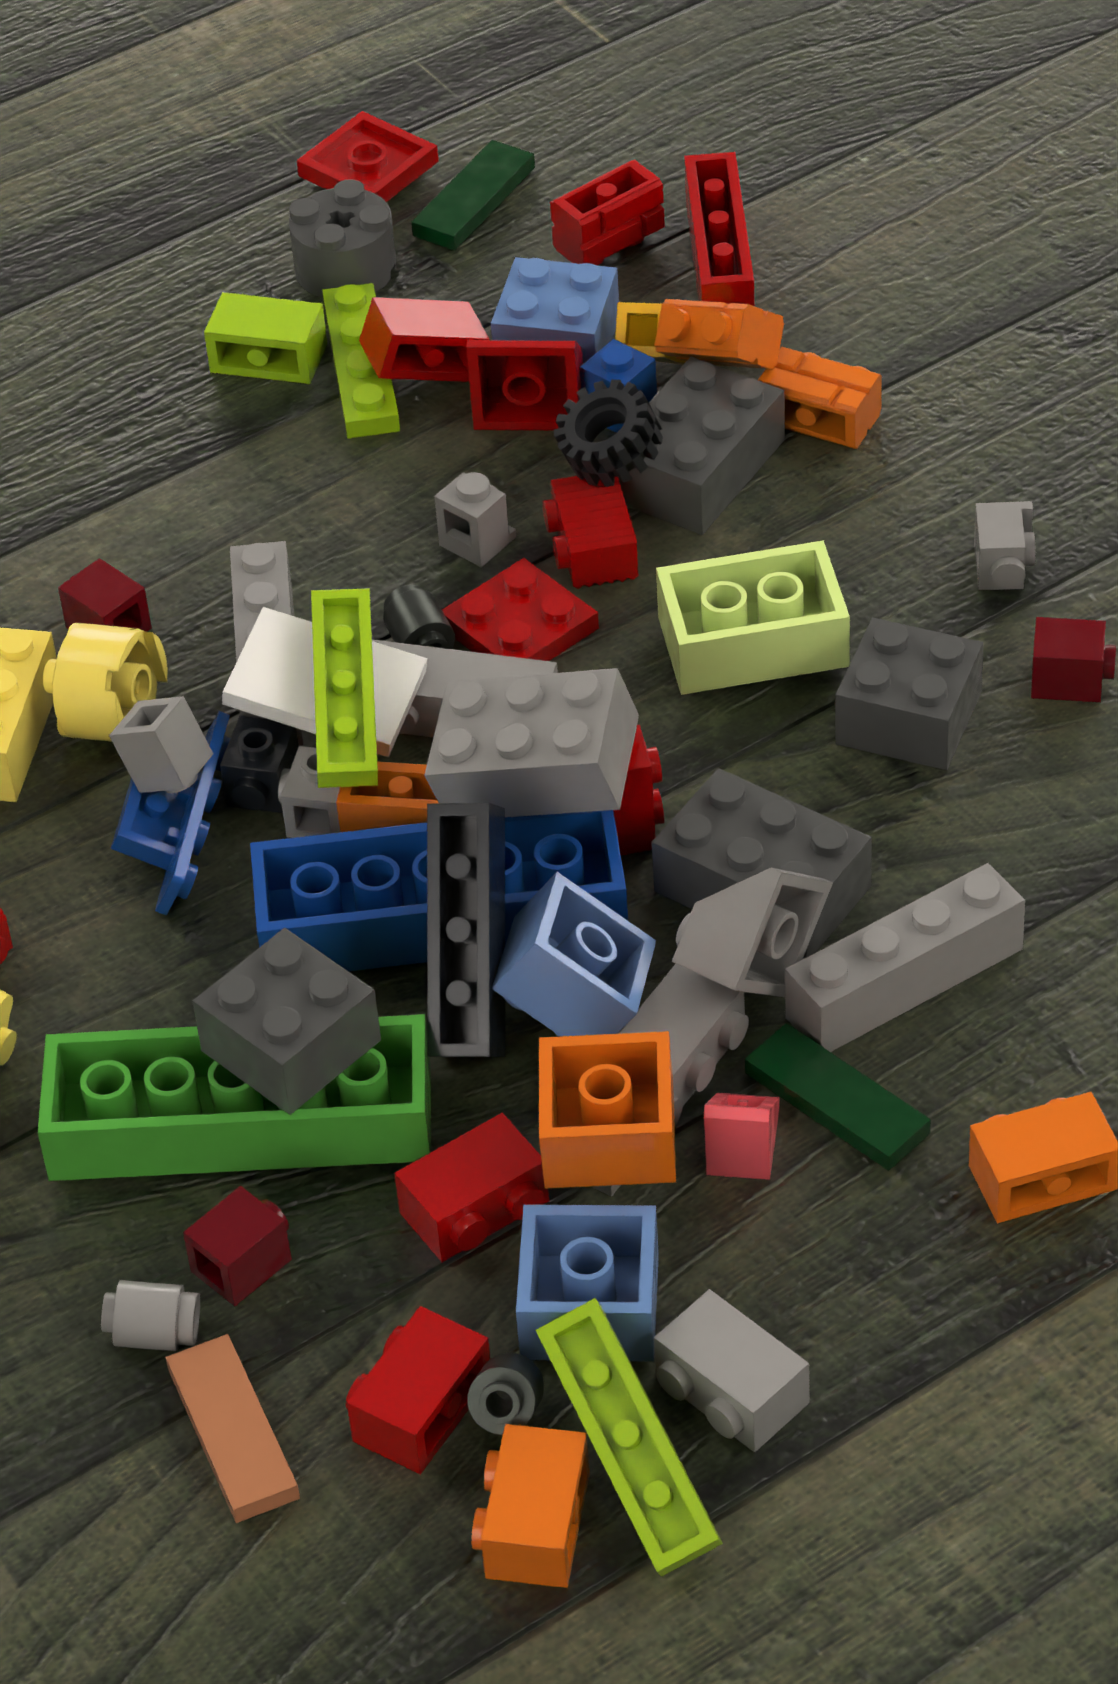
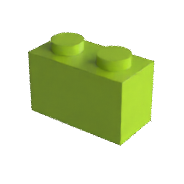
M222 292L204 331L210 373L311 384L327 347L323 303Z

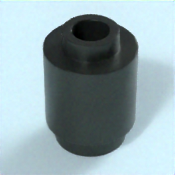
M404 585L388 595L383 607V621L394 642L445 649L453 648L455 632L430 592L423 590L417 585Z
M516 1353L499 1354L491 1358L483 1366L469 1388L467 1402L470 1414L481 1428L494 1434L503 1435L505 1424L525 1426L543 1398L544 1380L539 1368L529 1358ZM496 1391L506 1392L510 1395L513 1402L502 1399Z

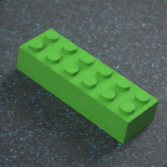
M425 1014L378 1017L381 1041L291 1115L202 1052L197 1026L46 1034L38 1137L48 1180L63 1181L414 1162L431 1153L430 1057H428Z

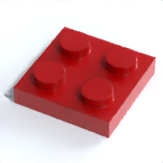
M361 111L297 159L298 176L326 190L334 188L338 182L343 180H357L363 183L364 190L377 194L387 202L439 162L437 145Z
M525 558L517 561L442 609L455 632V639L470 651L550 661L599 629L598 612Z

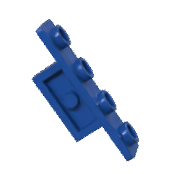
M218 711L205 736L214 754L199 771L197 780L189 788L178 793H167L166 791L139 793L131 778L111 845L112 850L166 870L155 912L167 915L177 896L183 899L188 897L198 872V866L190 863L192 854L199 855L206 840L210 823L202 820L203 812H211L217 799L222 780L214 778L213 775L215 770L221 771L220 764L231 739L224 736L230 715Z

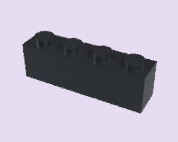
M492 803L427 804L428 1057H506L505 999L492 990L505 948V808Z

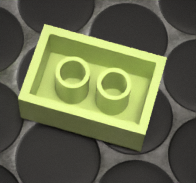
M824 540L656 568L658 618L681 695L849 667L850 616Z

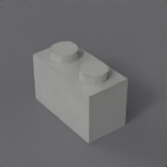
M710 1289L654 1337L655 1374L661 1387L674 1399L679 1401L685 1399L704 1413L709 1423L719 1434L728 1439L735 1437L754 1453L810 1403L809 1363Z

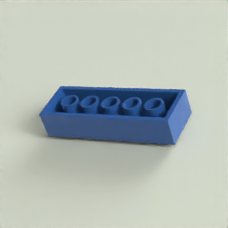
M613 810L505 817V945L515 915L556 872H559L628 920L626 884ZM427 822L250 843L259 947L285 927L347 971L427 962Z

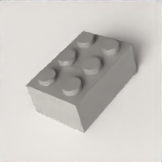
M618 668L450 681L446 684L424 776L439 803H492L505 808V817L620 810L639 714Z

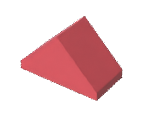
M716 1093L705 1104L706 1175L770 1180L780 1097Z

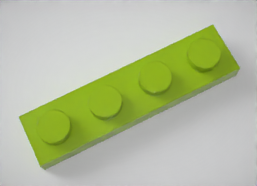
M348 284L339 288L322 290L347 439L400 432L399 415L392 379L378 378L359 342L372 297H376L374 284Z
M370 588L311 590L318 788L378 786Z
M594 1298L536 1329L535 1331L657 1573L662 1577L722 1545L723 1543L598 1300Z

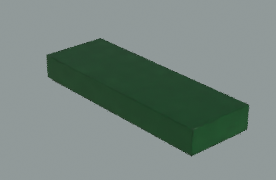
M491 140L411 221L412 236L456 250L535 168L534 153Z
M788 1023L784 1024L745 1058V1073L888 1171L931 1132L930 1118Z

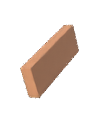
M229 1335L220 1336L167 1356L168 1371L235 1522L239 1523L299 1500L300 1495L296 1480Z

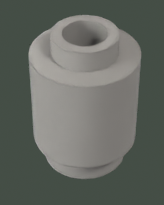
M120 1280L116 1293L106 1292L104 1295L101 1330L102 1332L112 1333L113 1345L115 1347L178 1351L179 1345L195 1346L200 1318V1294L185 1292L184 1285Z

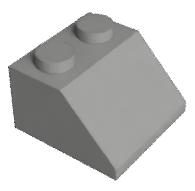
M771 867L696 902L691 913L682 920L676 934V944L678 947L672 962L735 991L785 997V969L803 959L833 882L820 877Z

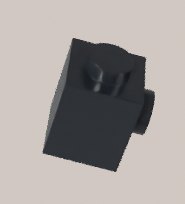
M239 716L220 764L227 806L283 813L282 803L278 799V785L282 770L284 768L291 769L299 747L297 729L295 727L269 719Z

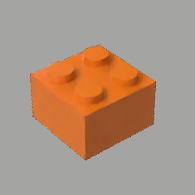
M669 1031L539 1037V1144L545 1189L676 1182L674 1091Z

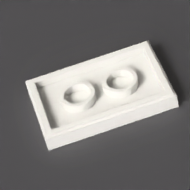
M263 607L223 690L222 704L316 734L312 622ZM372 641L377 754L389 757L426 673L428 658Z

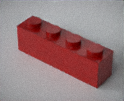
M736 152L685 155L686 208L698 301L723 302L727 304L739 303L755 306L754 276Z

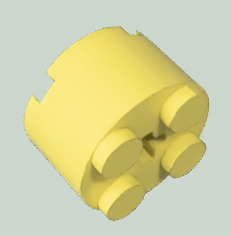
M73 623L68 629L57 659H49L43 672L44 689L47 693L53 694L59 734L63 737L112 742L109 737L110 733L138 701L156 699L157 681L167 682L168 669L165 651L159 637L153 632H145L138 628Z

